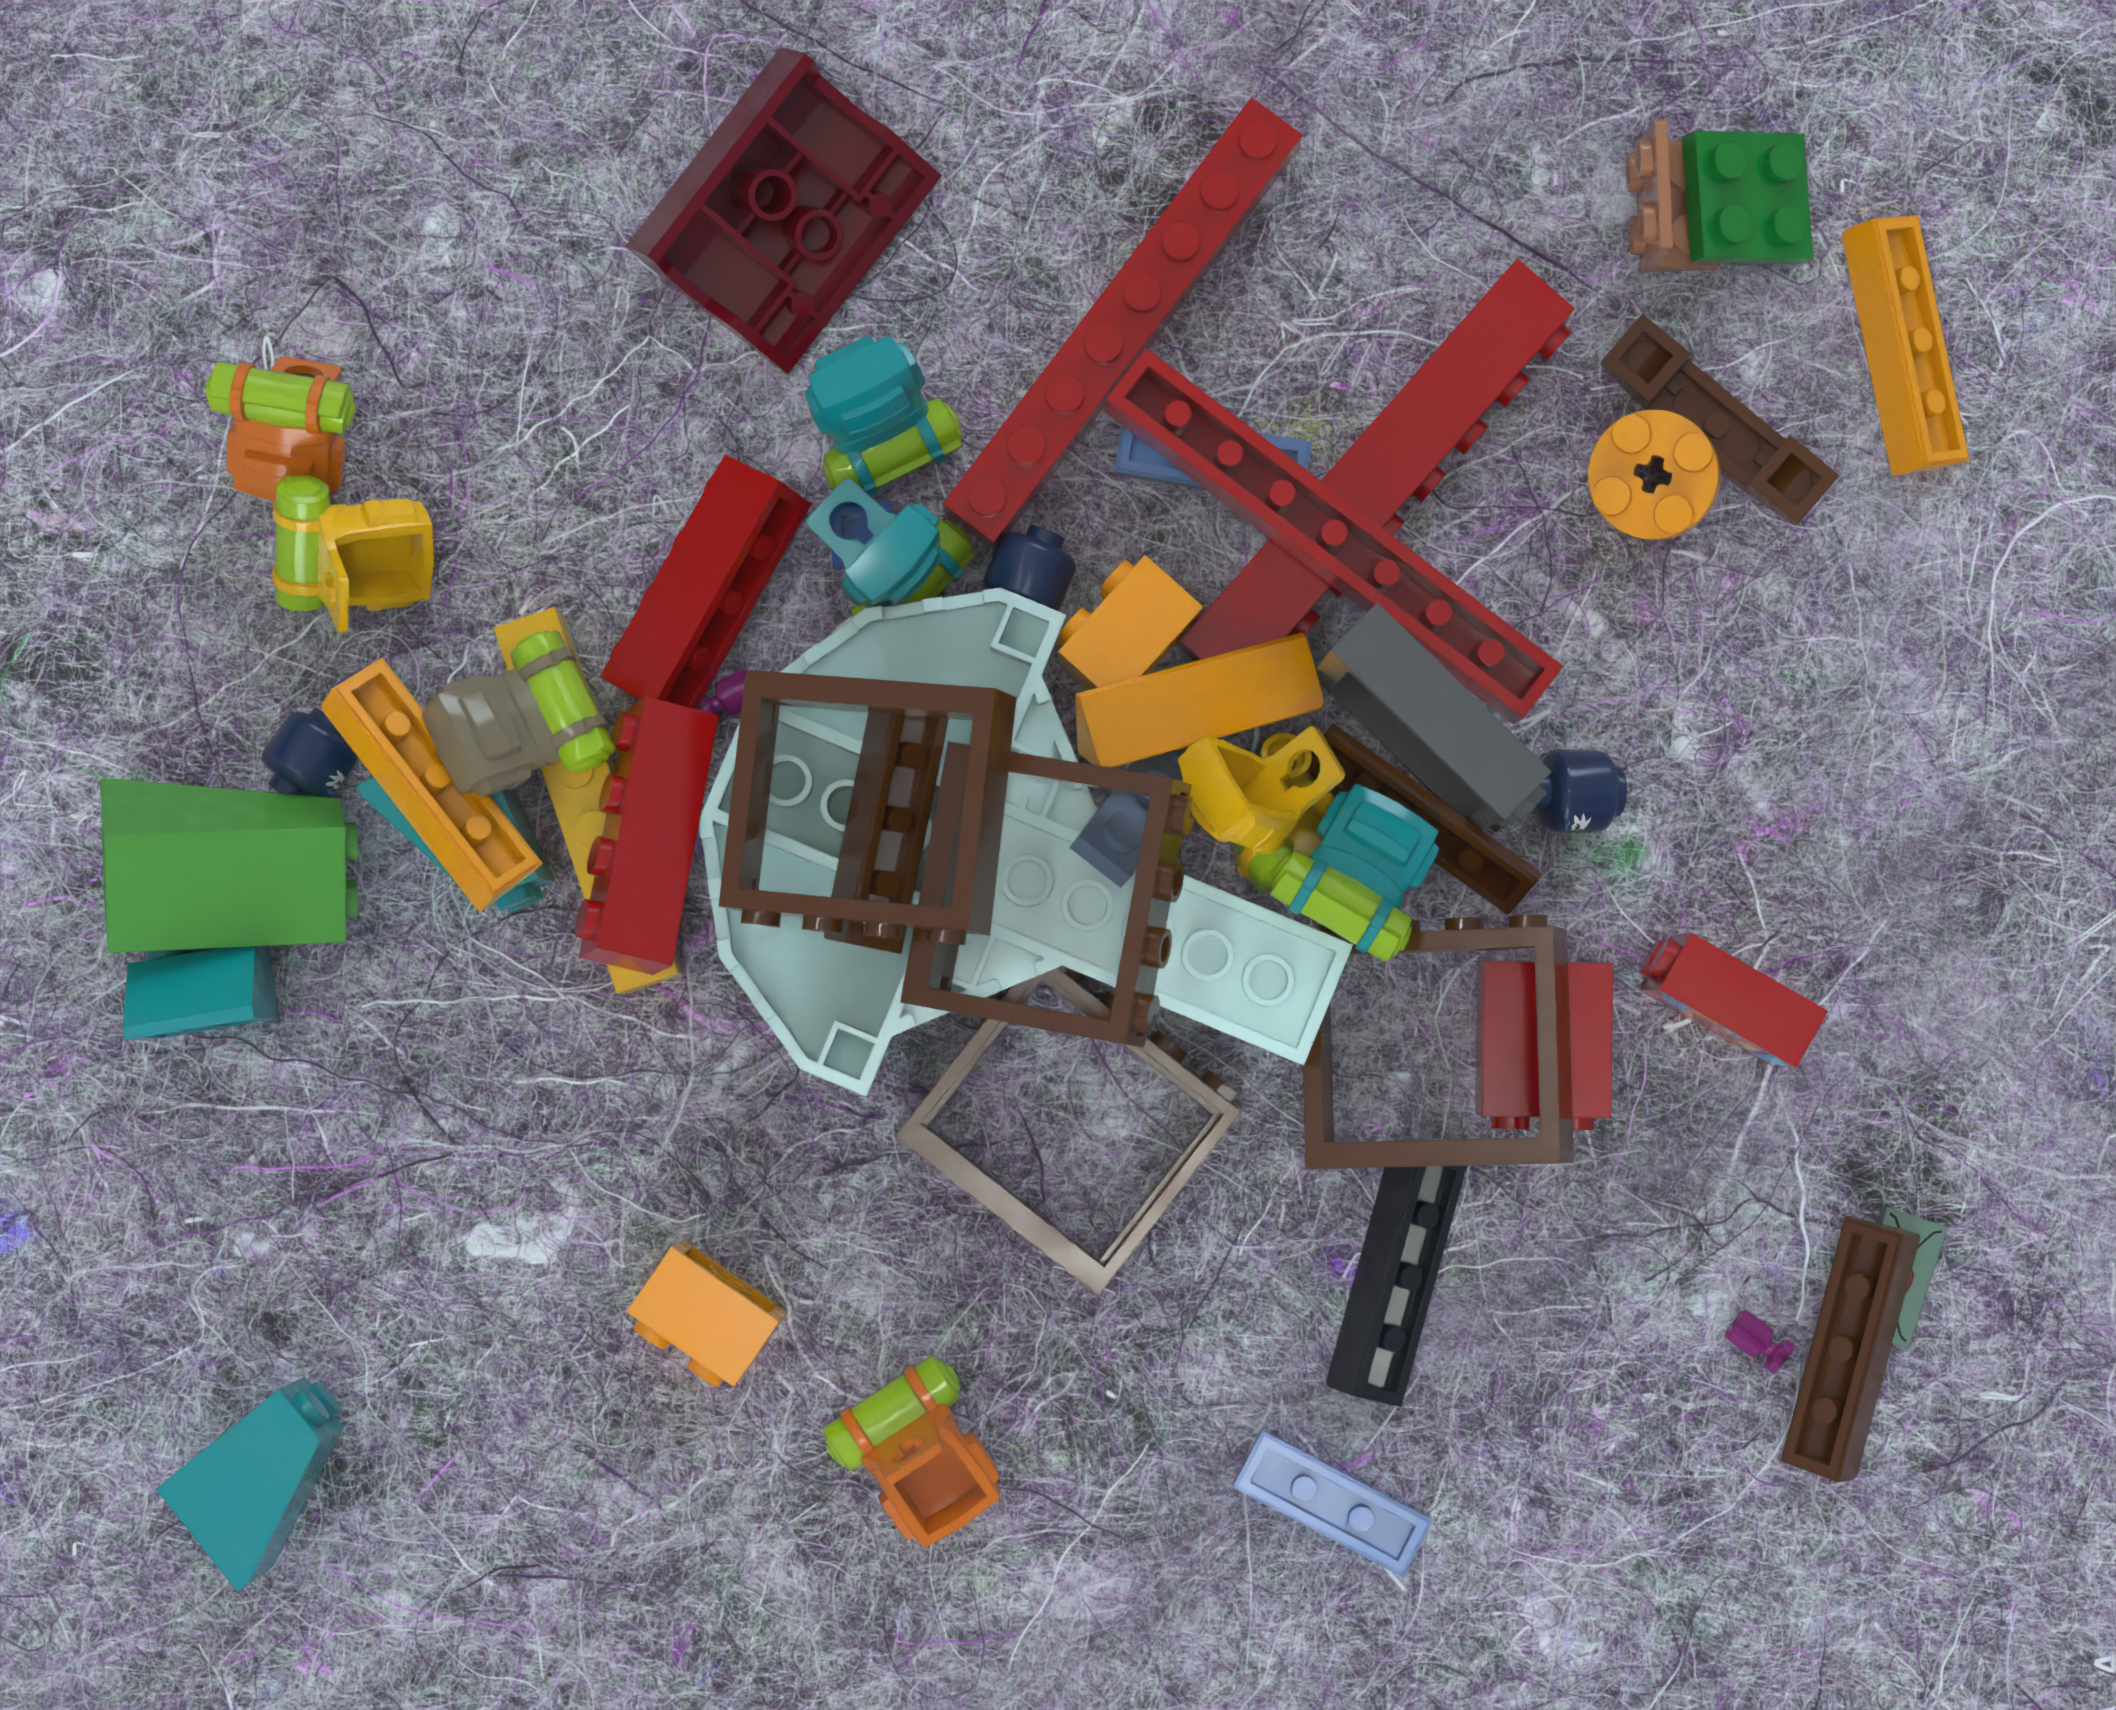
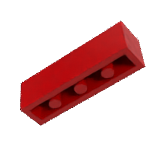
M725 454L714 474L708 479L703 494L685 526L676 536L672 549L653 583L645 591L641 604L622 638L614 646L610 659L600 678L637 700L647 696L697 709L812 504L780 480Z
M644 696L627 708L626 712L621 711L619 713L611 737L616 750H618L614 774L609 773L607 775L599 799V810L606 812L602 837L596 836L587 861L588 874L595 875L590 900H583L575 924V936L582 938L579 958L651 975L673 965L719 715Z

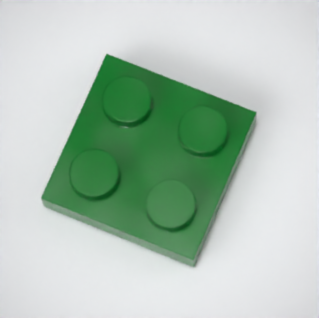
M1693 131L1682 136L1691 263L1801 264L1813 259L1804 134Z

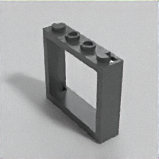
M1378 602L1341 638L1317 666L1316 672L1320 685L1436 798L1479 829L1484 830L1491 827L1497 832L1501 827L1504 829L1509 824L1513 825L1517 820L1522 821L1547 794L1540 784L1552 771Z

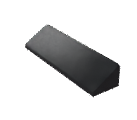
M1467 1166L1384 1167L1326 1383L1328 1387L1351 1396L1402 1407Z

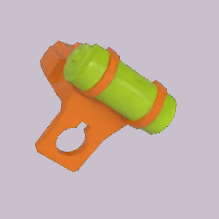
M285 356L280 357L271 370L255 368L254 363L248 362L235 364L220 361L216 363L210 377L206 381V397L212 412L231 415L234 424L227 436L226 460L227 472L233 476L234 489L252 496L274 501L276 499L277 482L288 475H309L323 480L329 486L330 500L333 498V492L339 491L342 486L344 459L346 458L345 439L337 435V433L344 434L347 428L352 425L356 412L351 384L339 382L341 378L340 366ZM295 374H307V375L315 376V378L306 377V376H300V375H295Z
M934 1354L916 1366L910 1365L896 1379L852 1408L850 1406L840 1412V1417L823 1427L828 1453L842 1467H847L850 1471L863 1465L882 1488L878 1499L884 1513L890 1517L895 1527L907 1540L915 1538L924 1548L965 1526L1000 1499V1488L996 1483L1000 1478V1474L994 1461L974 1433L963 1434L956 1424L955 1416L950 1409L961 1398V1387L957 1375L950 1365L947 1366L943 1360H939Z

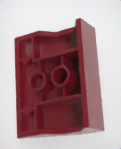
M780 47L625 247L677 291L782 372L788 374L942 175L891 129L856 107L821 75L815 61L806 53Z

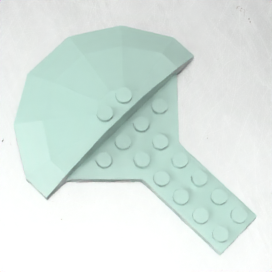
M1001 587L971 594L923 599L919 602L896 606L865 608L852 617L851 621L819 644L816 643L801 654V657L780 671L784 673L996 688L1017 697L1011 752L1078 762L1043 679V674L1067 615ZM780 706L759 890L831 897L868 712ZM949 719L912 905H918L947 744L949 741L970 745L971 720ZM738 725L699 819V832L704 851L719 958L784 1045L800 1070L867 1097L893 1036L949 1012L900 1003L914 928L906 929L902 954L825 939L824 932L803 930L802 917L781 916L780 928L742 924L740 923L742 911L719 907L739 734ZM1008 773L990 936L966 933L965 945H959L951 985L952 992L985 998L1060 966L1116 987L1136 871L1120 888L1069 848L1097 810L1088 786ZM1184 875L1183 886L1178 900L1175 903L1170 902L1166 929H1170L1172 934L1171 952L1166 966L1163 969H1158L1154 995L1159 997L1160 1006L1300 1065H1304L1353 944Z

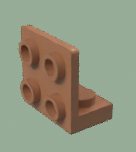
M1653 120L1643 137L1637 139L1635 153H1628L1626 157L1625 175L1627 191L1637 192L1638 216H1631L1629 219L1628 242L1630 254H1640V273L1716 270L1720 263H1691L1682 141L1668 140L1667 120Z

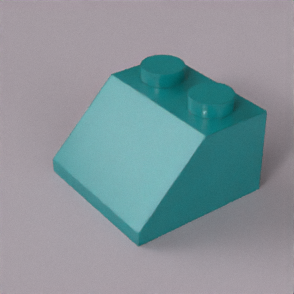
M269 946L210 948V950L187 954L185 949L146 951L147 960L128 963L122 1026L124 1040H155L280 1018Z

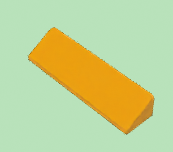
M1918 215L1871 219L1844 230L1842 241L1892 474L1896 476L1970 461Z
M1298 633L1076 693L1077 750L1092 765L1113 768L1188 747L1204 735L1220 738L1324 708L1323 693L1307 637L1303 633Z
M383 657L330 690L321 705L324 714L478 911H483L543 864L490 795L480 797L475 792L460 795L438 756L422 716L424 710Z

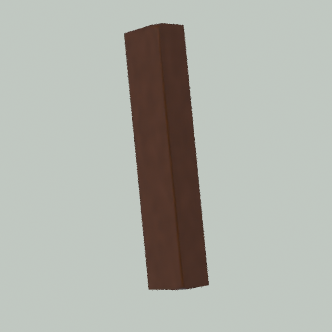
M868 713L831 897L912 905L949 719ZM843 922L841 934L824 932V938L828 940L902 954L907 928L905 927L903 940L865 936L864 923Z
M1332 723L1323 736L1345 772L1344 779L1332 789L1338 793L1340 791L1349 792L1356 783L1402 804L1439 831L1435 840L1439 851L1434 862L1505 914L1509 915L1540 879L1542 873L1337 725ZM1311 751L1312 760L1308 771L1318 777L1320 762L1316 754Z
M1845 1216L1782 1453V1462L1836 1482L1856 1478L1919 1245V1234L1852 1216Z

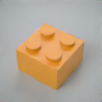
M1146 555L1135 566L1125 559L1100 587L1102 591L1099 596L1104 600L1094 612L1090 614L1082 607L1061 629L1057 641L1061 646L1058 650L1057 663L1087 690L1150 674L1197 622L1203 606Z
M684 1239L669 1249L626 1311L638 1320L633 1329L640 1336L662 1350H665L669 1344H673L692 1357L686 1366L697 1376L715 1387H719L723 1381L735 1387L788 1313L785 1309Z

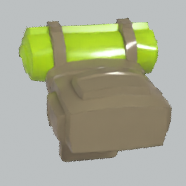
M558 631L536 632L520 641L511 653L515 669L491 678H486L479 674L443 685L436 692L434 698L426 705L422 713L423 719L438 756L460 795L475 792L480 797L506 789L512 790L525 783L531 777V773L534 770L543 766H551L560 761L569 773L584 772L592 768L596 769L602 766L609 759V756L614 754L616 747L608 733L609 725L602 714L599 713L579 673L572 650L566 647Z

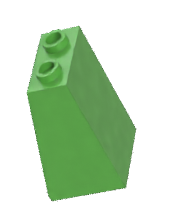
M100 779L103 889L108 953L346 942V918H357L358 916L356 879L346 880V861L357 860L358 839L356 822L344 821L340 798L122 779Z

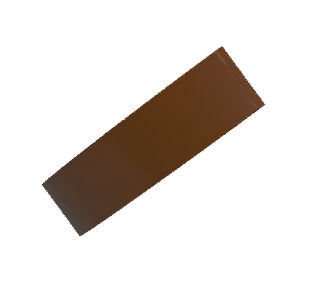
M1642 314L1602 359L1600 365L1645 410L1673 412L1697 425L1714 446L1719 459L1721 474L1761 504L1797 526L1840 475L1791 435L1787 439L1781 436L1689 360L1691 356L1689 351Z

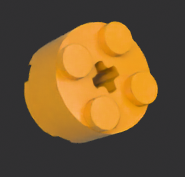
M1644 410L1621 417L1602 434L1591 454L1588 468V483L1594 505L1612 526L1636 538L1659 541L1685 534L1707 517L1719 494L1721 469L1714 446L1697 425L1673 412ZM1655 458L1664 459L1663 469L1672 475V480L1668 486L1664 484L1657 485L1654 494L1646 493V482L1638 477L1641 466L1651 467L1655 462Z

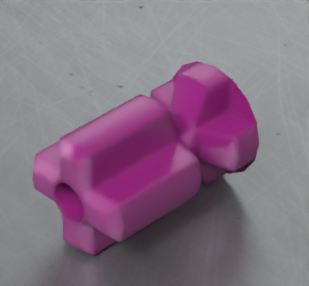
M742 668L716 682L715 696L709 698L707 695H704L698 709L718 715L717 712L724 709L732 717L740 713L747 669Z
M1747 1310L1739 1312L1734 1322L1725 1331V1338L1749 1356L1754 1358L1761 1353L1766 1356L1764 1367L1772 1372V1374L1782 1367L1795 1347V1344L1785 1339L1777 1344L1772 1341L1774 1330Z

